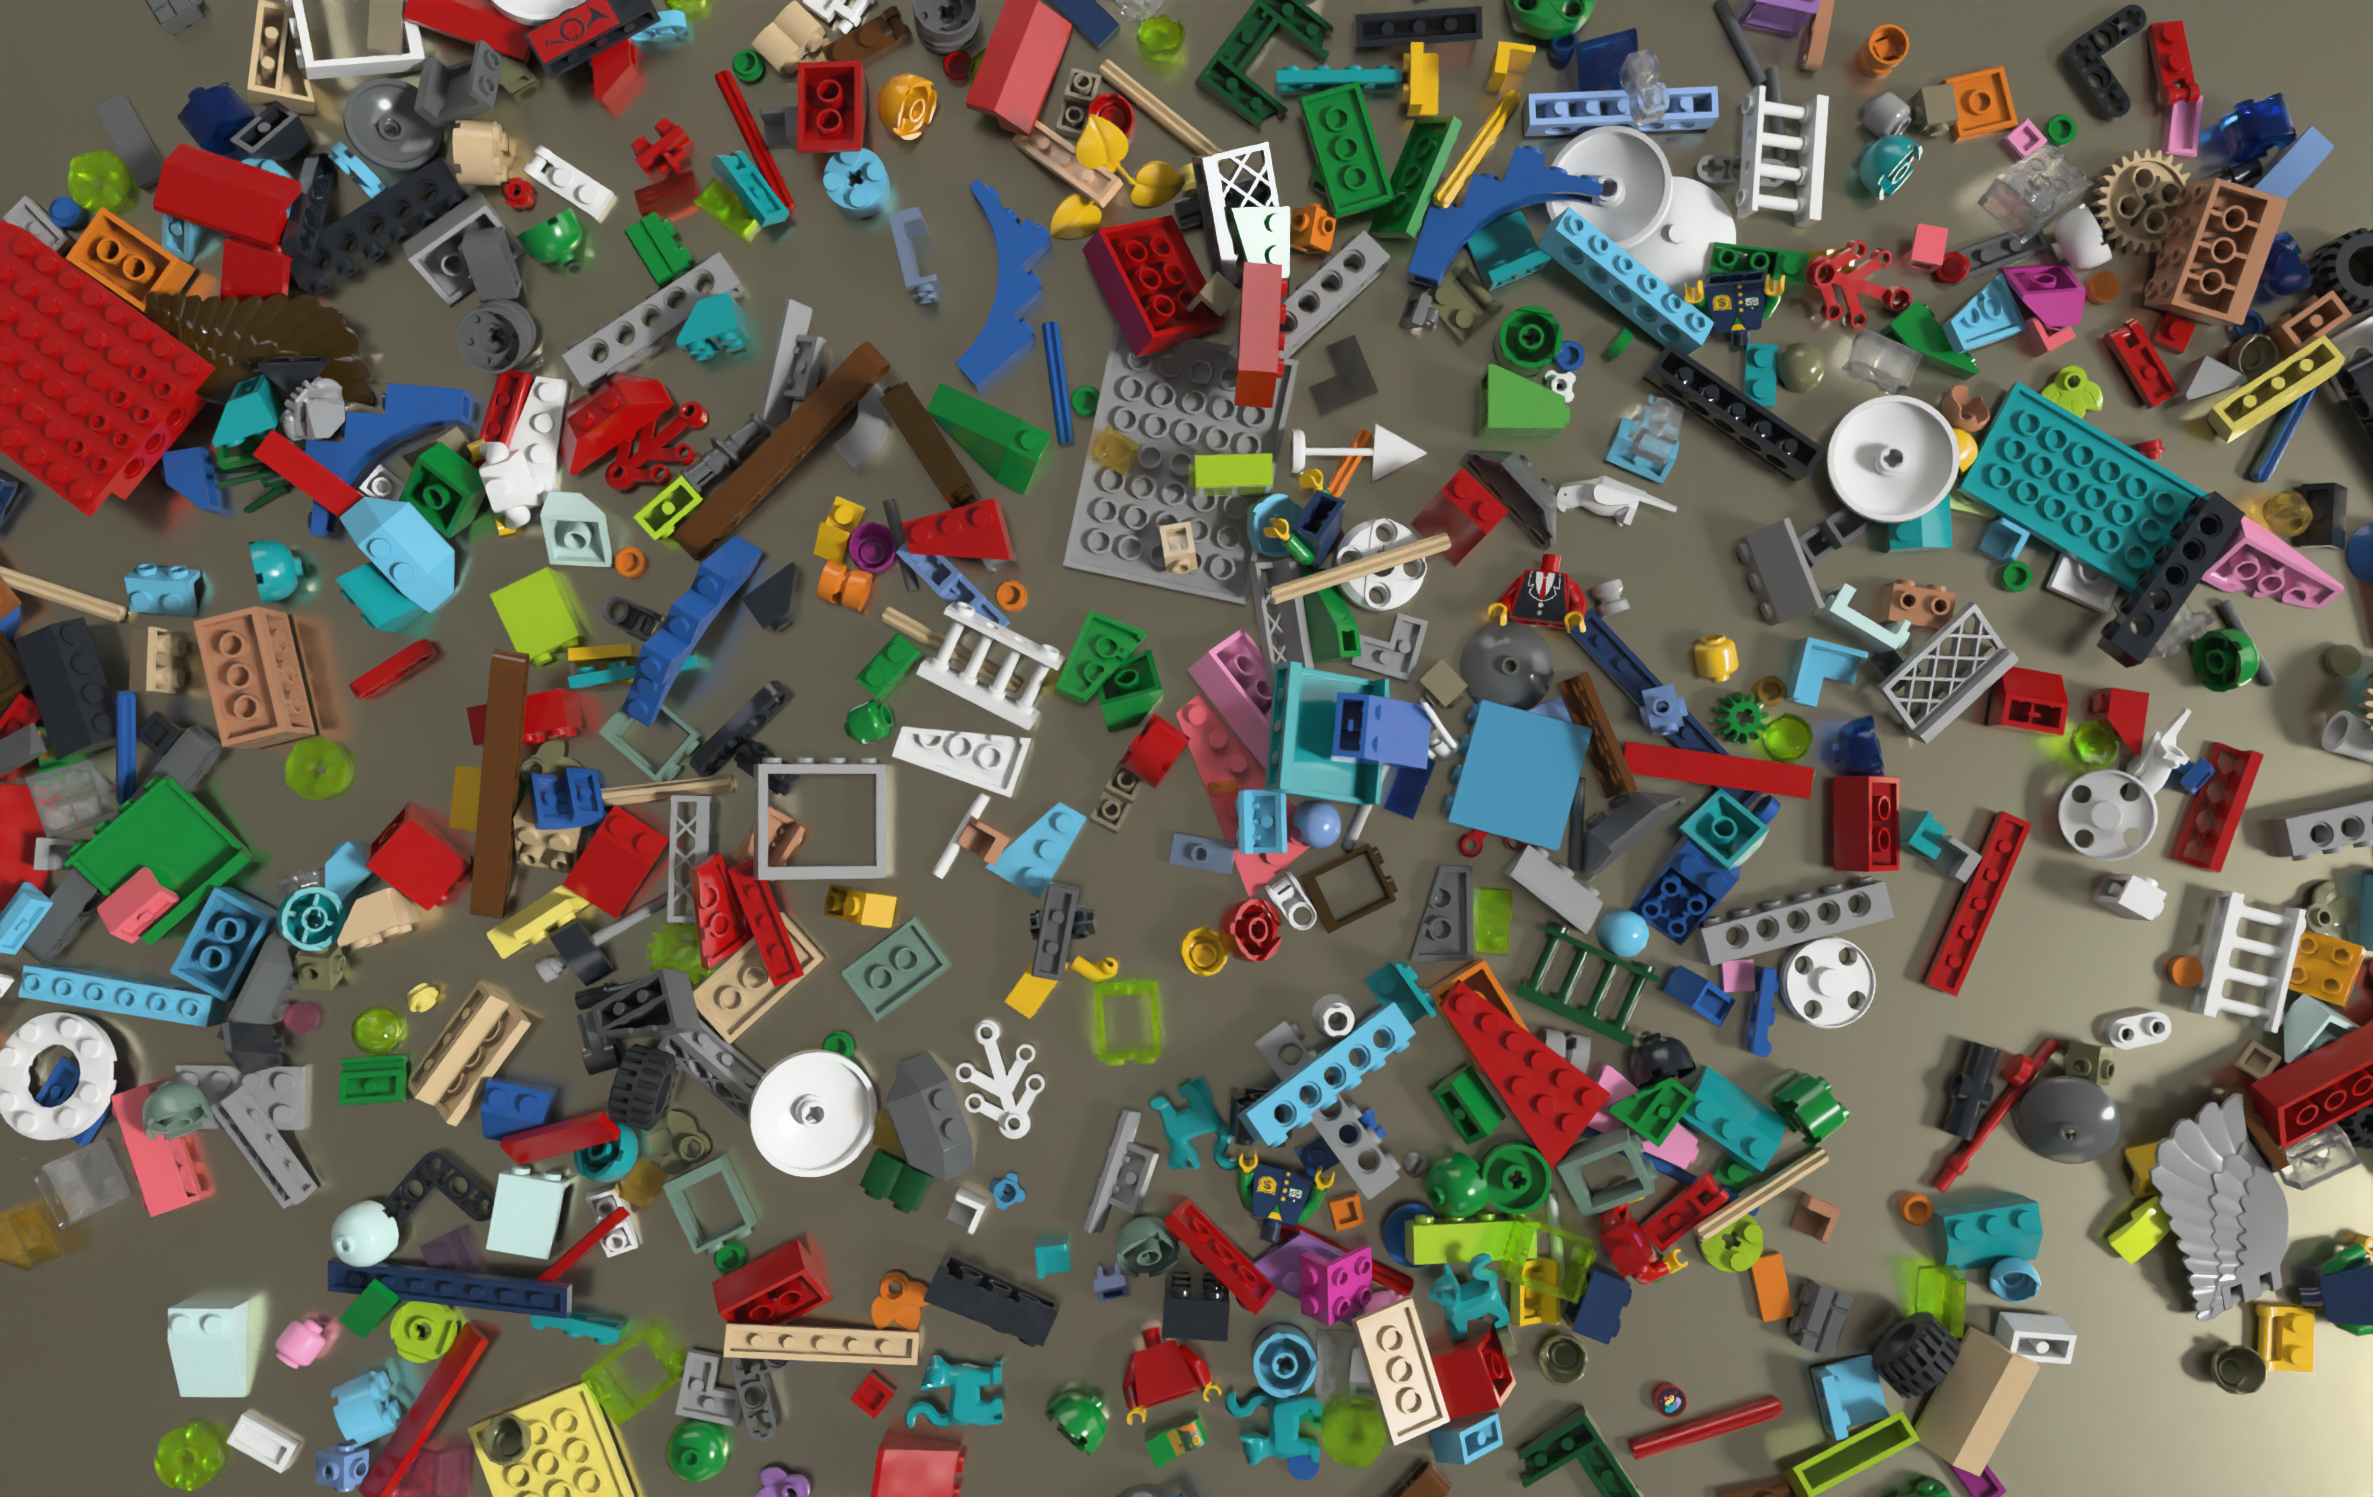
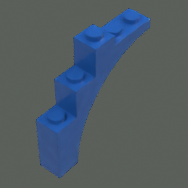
M1515 146L1504 182L1499 181L1497 176L1490 173H1482L1481 175L1473 173L1462 209L1457 208V205L1453 202L1450 203L1448 208L1441 209L1431 201L1408 270V280L1438 289L1448 266L1462 246L1480 229L1495 219L1524 206L1544 202L1573 201L1598 206L1603 184L1598 183L1596 178L1588 175H1581L1580 177L1569 175L1565 169L1551 166L1549 169L1545 168L1546 155L1541 154L1539 149L1532 146H1523V148Z
M977 179L969 186L972 197L985 213L994 233L998 250L999 279L995 301L985 326L973 345L955 363L961 373L980 392L1035 345L1032 337L1035 331L1024 318L1020 320L1017 318L1043 297L1040 288L1043 283L1032 270L1028 272L1026 270L1051 250L1048 240L1051 236L1040 222L1035 225L1030 218L1018 225L1021 222L1020 218L1010 207L1007 209L1003 208L998 202L1001 197L992 185L988 183L984 186Z
M387 383V392H384L382 396L384 414L347 411L346 420L341 426L344 443L306 440V446L303 448V451L353 486L360 474L373 460L397 442L419 432L450 426L453 423H456L458 426H470L473 395L463 389ZM314 499L312 511L309 512L307 519L310 535L322 539H335L339 517Z
M735 535L700 564L691 588L672 603L663 628L643 644L634 666V670L637 672L622 707V712L647 727L655 722L674 680L697 642L727 601L753 575L762 554L761 549Z

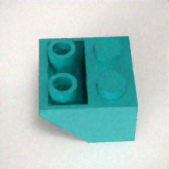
M729 292L698 300L676 339L677 346L689 358L696 359V361L708 360L714 357L715 352L726 350V352L738 351L744 348L745 343L751 342L741 306Z
M263 374L237 383L227 401L213 437L212 444L214 448L226 445L227 448L234 447L244 442L245 437L256 434L257 437L268 435L272 429H275L285 406L271 379Z
M372 561L336 579L342 587L340 590L341 595L350 604H356L363 612L360 617L371 629L376 628L383 632L388 631L400 634L426 612V610L402 594Z

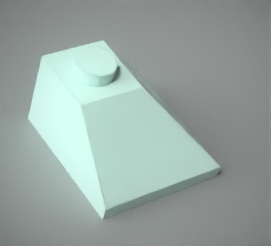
M549 491L540 517L550 564L613 567L614 563L605 513L581 493Z
M2303 993L2299 999L2292 1003L2290 1010L2284 1016L2285 1061L2287 1063L2295 1062L2311 1054L2315 1049L2322 1048L2338 1040L2342 1035L2351 1033L2361 1027L2322 1001Z

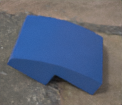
M566 767L563 776L530 774L528 786L535 829L556 830L576 828L605 820V809L596 769Z
M62 1056L34 1101L50 1108L67 1101L79 1084L81 1073L79 1063ZM115 1087L113 1095L121 1093V1090ZM112 1100L101 1117L91 1127L71 1137V1139L79 1145H88L110 1111L113 1104Z

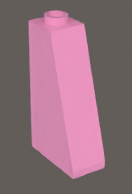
M1600 1061L1593 1080L1611 1093V1095L1587 1126L1605 1133L1627 1125L1607 1110L1609 1105L1639 1091V1089L1614 1068ZM1678 1122L1659 1148L1628 1126L1632 1135L1637 1134L1645 1152L1681 1168L1687 1169L1688 1164H1692L1698 1155L1699 1147L1697 1143L1699 1140Z

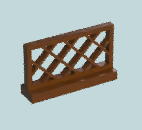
M1583 672L1557 683L1556 686L1572 722L1593 729L1586 756L1604 799L1638 791L1589 672Z

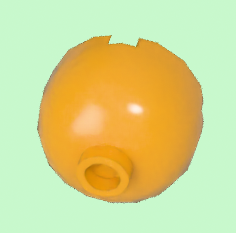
M901 73L889 79L879 89L877 95V111L882 124L890 132L902 139L912 140L922 133L918 129L923 123L927 125L930 123L936 108L937 92L931 89V85L934 84L921 76L910 73Z

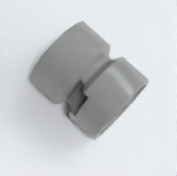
M1544 1028L1540 1041L1585 1074L1590 1057V1036L1570 1033L1565 1037L1563 1031Z

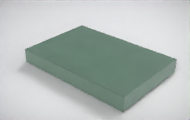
M915 915L838 973L877 1023L953 965Z

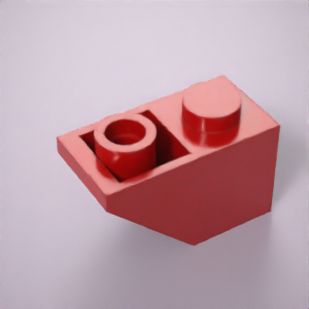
M631 37L588 60L590 68H593V79L589 80L590 94L603 109L610 108L638 75L636 45Z

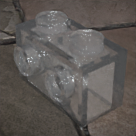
M1649 395L1644 405L1638 404L1631 421H1633V424L1627 435L1631 439L1629 452L1664 466L1677 443L1684 408L1674 405L1666 398Z

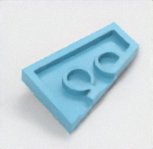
M2002 273L1992 278L1942 326L1955 355L2017 335L2028 329Z
M1059 802L1006 848L994 866L988 864L985 868L1040 899L1048 886V882L1051 881L1087 817Z

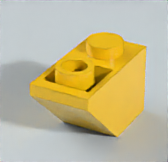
M829 884L828 894L825 898L824 915L860 925L891 928L897 897Z

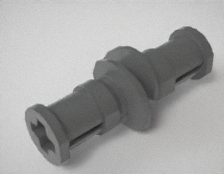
M755 413L750 414V419L737 430L734 429L729 433L725 440L720 441L715 437L710 438L713 449L702 455L701 459L688 470L682 469L680 471L681 475L697 493L702 491L701 487L710 479L722 473L725 467L730 472H733L731 462L741 466L743 462L739 456L749 451L750 447L763 436L768 437L771 435L768 428Z

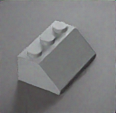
M480 191L474 193L402 244L408 260L448 306L471 290L468 278L470 271L467 263H462L458 249L459 245L462 244L465 232L503 226L513 258L516 259L525 252Z
M1789 517L1738 539L1740 544L1737 546L1738 554L1741 560L1748 564L1751 572L1749 574L1750 584L1755 592L1759 591L1763 601L1761 603L1762 614L1767 621H1771L1772 626L1824 607Z
M1524 844V847L1518 850L1501 874L1571 929L1587 934L1603 905V902L1597 898L1600 893L1588 883L1584 882L1581 886L1572 879L1575 873L1559 862L1557 866L1547 859L1550 854L1542 847L1537 845L1531 847L1529 844Z

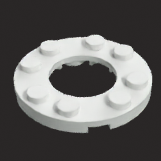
M64 1012L46 1013L27 1021L11 1035L0 1052V1113L5 1121L20 1134L37 1140L68 1139L91 1127L108 1107L111 1101L110 1096H113L117 1080H113V1061H117V1057L107 1033L96 1022L85 1016ZM56 1044L64 1045L73 1051L79 1061L81 1072L79 1084L73 1095L63 1104L52 1108L44 1107L34 1101L32 1094L28 1091L30 1084L29 1066L33 1065V1059L43 1049Z

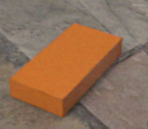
M1773 1252L1761 1255L1758 1261L1750 1267L1761 1321L1768 1322L1794 1316L1781 1253Z

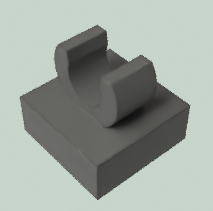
M1423 292L1409 295L1399 325L1413 329L1423 325L1429 326L1430 323L1437 324L1440 312L1429 308L1433 297Z

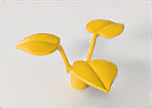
M1089 114L1086 125L1075 146V155L1081 165L1089 169H1098L1103 166L1112 173L1118 170L1126 181L1133 185L1130 190L1131 200L1142 207L1163 205L1177 195L1184 181L1174 167L1163 161H1151L1138 169L1136 179L1132 178L1120 163L1127 155L1129 147L1124 133L1110 121L1097 115ZM1072 194L1063 199L1054 210L1049 224L1050 234L1055 238L1064 239L1087 237L1099 227L1102 218L1101 211L1097 206L1092 205L1094 201L1088 198L1086 200L1081 194Z

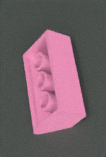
M1241 628L1208 651L1187 671L1265 769L1273 688L1268 689L1262 652L1245 630Z

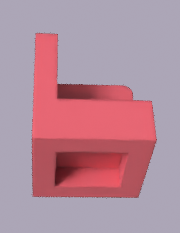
M1918 224L1915 227L1912 249L1903 255L1901 267L1933 273L1941 267L1949 229Z
M2038 316L2025 321L2028 329L2023 331L2036 358L2076 338L2071 326L2060 331V329L2048 327Z

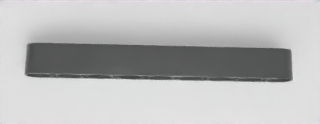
M197 724L189 727L174 743L132 797L136 801L146 794L142 787L155 776L163 779L169 773L190 791L220 754L223 748L222 744ZM119 812L111 822L118 818L121 813ZM74 867L49 898L53 905L22 945V948L39 962L47 963L60 952L105 895Z

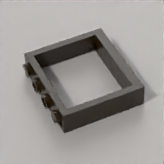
M907 381L903 384L899 382L893 387L889 386L883 391L884 396L879 400L950 507L954 509L977 503L983 499Z

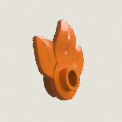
M889 1272L880 1280L878 1286L879 1296L872 1303L871 1313L874 1324L880 1330L894 1319L902 1327L914 1332L921 1318L920 1307L930 1304L923 1301L928 1288L921 1282L909 1281L901 1272ZM897 1282L900 1285V1291H891L889 1284Z

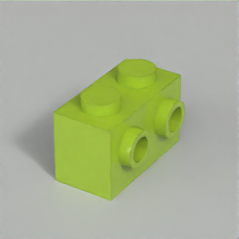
M678 473L668 484L664 485L631 515L654 541L659 537L664 540L676 530L675 523L682 517L688 519L695 513L703 499L684 477Z

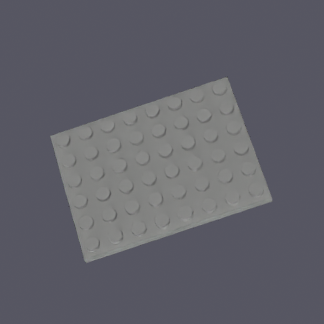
M1115 322L1063 567L1247 606L1251 588L1248 564L1256 563L1258 555L1252 549L1247 534V509L1265 495L1195 497V488H1189L1188 464H1195V455L1272 453L1274 481L1299 361L1289 358L1284 361L1283 378L1276 379L1272 408L1234 406L1237 379L1236 372L1227 364L1228 345L1192 338L1162 352L1135 357L1119 323ZM1190 521L1198 569L1185 574H1167L1159 526Z

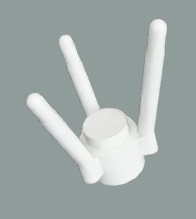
M1421 697L1419 701L1423 709L1437 728L1430 733L1428 757L1433 759L1437 756L1442 761L1448 760L1455 755L1460 744L1443 726L1426 699Z

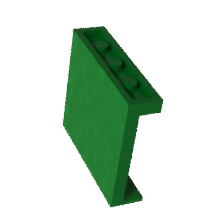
M170 773L163 779L155 776L142 787L146 794L137 801L133 797L128 799L117 809L121 815L113 822L106 818L92 830L96 836L88 843L83 839L67 852L71 858L63 864L66 868L72 864L107 898L143 867L151 869L160 885L177 893L182 902L141 937L149 946H152L211 895L214 887H220L254 856Z

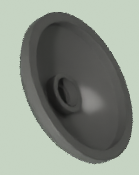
M377 78L359 85L349 96L343 113L344 129L353 147L371 163L385 169L405 171L424 165L437 152L442 140L443 129L442 127L436 129L414 111L418 92L417 87L398 79ZM389 129L393 131L395 136H388L384 130Z
M1507 621L1505 626H1501L1500 622H1495L1477 631L1465 645L1460 660L1461 679L1468 685L1465 690L1476 704L1479 698H1483L1491 702L1526 711L1543 699L1551 686L1554 675V660L1545 639L1533 628L1513 621ZM1506 661L1514 662L1515 670L1513 672H1508L1505 669Z
M2059 1076L2039 1082L2025 1094L2019 1106L2018 1124L2024 1140L2036 1153L2059 1163L2081 1164L2103 1156L2112 1148L2120 1132V1115L2115 1101L2099 1085L2079 1077ZM2070 1128L2073 1129L2074 1132L2065 1133L2063 1130Z

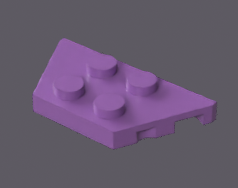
M1299 1230L1291 1235L1285 1243L1276 1245L1268 1250L1267 1255L1256 1262H1251L1278 1290L1301 1301L1299 1255L1306 1251H1311L1332 1261L1346 1253ZM1357 1312L1340 1321L1353 1327L1351 1319L1357 1317Z

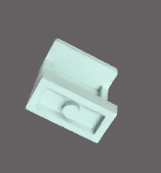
M1847 583L1827 589L1822 597L1824 607L1815 610L1812 614V617L1874 654L1896 650V648L1900 649L1910 635V632L1907 630L1911 622L1906 619L1887 624L1883 628L1848 607L1847 605L1857 589Z
M512 1165L511 1169L499 1173L486 1249L549 1260L558 1254L560 1241H555L563 1194L565 1188L569 1186L570 1179L562 1178V1173L557 1171L544 1170L542 1174L530 1172V1167Z

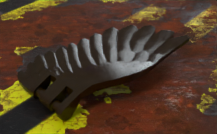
M153 291L147 294V309L152 322L171 336V332H177L178 341L215 367V370L197 390L201 394L227 404L237 383L263 375L259 371L258 363L266 356L331 355L332 361L319 377L332 379L342 386L341 395L343 400L369 405L374 401L371 390L363 383L365 379L371 378V369L363 359L355 355L360 350L362 341L355 331L345 326L344 314L333 307L321 306L318 296L303 294L294 299H289L284 293L272 295L265 300L260 295H254L240 302L236 296H230L224 301H221L218 296H210L202 301L199 295L186 297L183 293H176L171 296L168 292H164L158 296ZM272 381L284 404L287 399L291 398L290 394Z

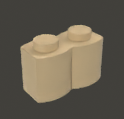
M794 0L779 13L771 24L759 33L751 45L783 77L787 73L793 74L797 71L798 62H802V57L809 51H816L822 45L825 31Z

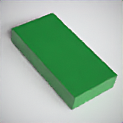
M374 1278L341 1315L338 1321L364 1339L396 1304L400 1297Z

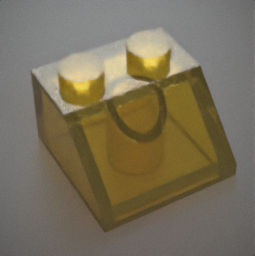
M37 1200L0 1212V1263L29 1271L65 1256Z

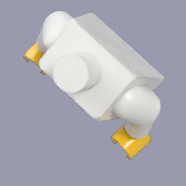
M484 439L467 444L466 448L472 454V462L486 458V462L479 468L480 476L494 513L505 514V516L493 518V523H496L498 529L497 536L516 533L517 528L530 520L531 514L529 509L541 506L522 448L509 451L502 442H485Z

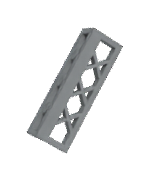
M1293 558L1248 564L1268 689L1273 688L1276 664L1294 661L1302 663L1304 668L1314 669L1303 596L1274 604L1269 594L1271 587L1300 578L1298 563ZM1261 570H1267V586L1262 582ZM1268 602L1273 608L1272 617L1267 613L1266 605ZM1273 633L1277 636V648L1272 644L1271 636Z
M671 795L667 922L696 923L693 895L688 891L692 884L690 882L684 887L676 879V870L685 862L692 868L712 855L714 796ZM679 802H697L696 816L688 824L678 815ZM678 822L683 826V828L679 832ZM695 822L696 833L690 828ZM686 830L695 838V848L687 855L677 847V839ZM694 853L695 865L689 860ZM677 854L682 858V860L678 864ZM676 885H677V886L679 887V889L681 890V892H680L679 894H677V895H676ZM683 894L693 902V916H675V902Z
M699 1019L702 1029L700 1032L665 1035L658 1048L661 1051L674 1054L676 1064L749 1125V1109L746 1108L745 1103L750 1105L754 1089L764 1073L701 1019ZM671 1040L677 1043L681 1047L682 1051H679L676 1047H674L670 1043ZM697 1062L705 1067L706 1072L698 1067ZM721 1083H724L727 1087H729L730 1092L726 1091L722 1087Z
M244 1085L210 1105L213 1114L283 1209L293 1203L297 1205L304 1201L318 1187Z

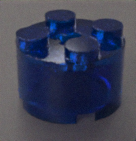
M224 82L208 89L198 87L191 91L188 95L190 101L177 117L202 150L221 156L237 149L229 139L256 118L254 112L229 82Z
M2283 93L2271 95L2263 101L2256 103L2254 99L2242 101L2234 106L2235 112L2219 120L2220 129L2231 160L2234 159L2237 163L2246 162L2254 157L2259 159L2268 156L2267 150L2276 145L2278 150H2281L2297 139L2296 129Z

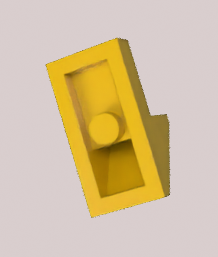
M836 496L826 522H820L813 554L828 561L832 560L844 564L849 554L848 547L851 534L861 525L867 509Z

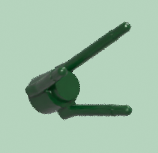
M265 463L223 470L220 467L215 469L217 474L258 470L257 473L216 483L215 487L217 489L259 479L265 488H272L271 491L244 508L245 513L251 512L276 495L287 492L288 488L286 485L291 484V482Z

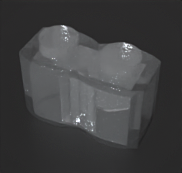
M1651 48L1628 54L1620 69L1622 87L1627 95L1630 96L1629 111L1633 121L1639 127L1660 121L1669 108V93L1665 84L1659 79V60Z

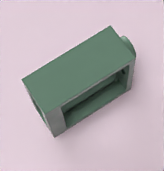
M664 701L660 711L686 732L688 736L659 769L621 736L635 720L621 711L623 703L598 733L655 782H664L665 779L670 781L680 771L681 767L678 764L684 757H691L700 748L701 743L699 740L703 737V734Z
M1628 1125L1572 1145L1557 1164V1169L1584 1218L1655 1193L1654 1179L1658 1178L1657 1171L1651 1160H1645L1642 1154L1644 1152L1643 1144L1637 1134L1632 1135ZM1624 1150L1638 1177L1593 1194L1579 1166Z
M726 1153L662 1185L694 1254L705 1251L706 1255H709L724 1247L722 1241L731 1237L738 1241L753 1233L751 1227L758 1222V1219ZM721 1171L743 1220L705 1238L683 1189Z

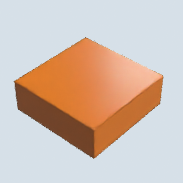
M1357 1191L1327 1199L1335 1232L1366 1224Z

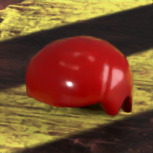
M1102 93L1089 104L1087 119L1089 114H1094L1113 123L1125 136H1128L1132 131L1135 120L1132 105L1121 95Z

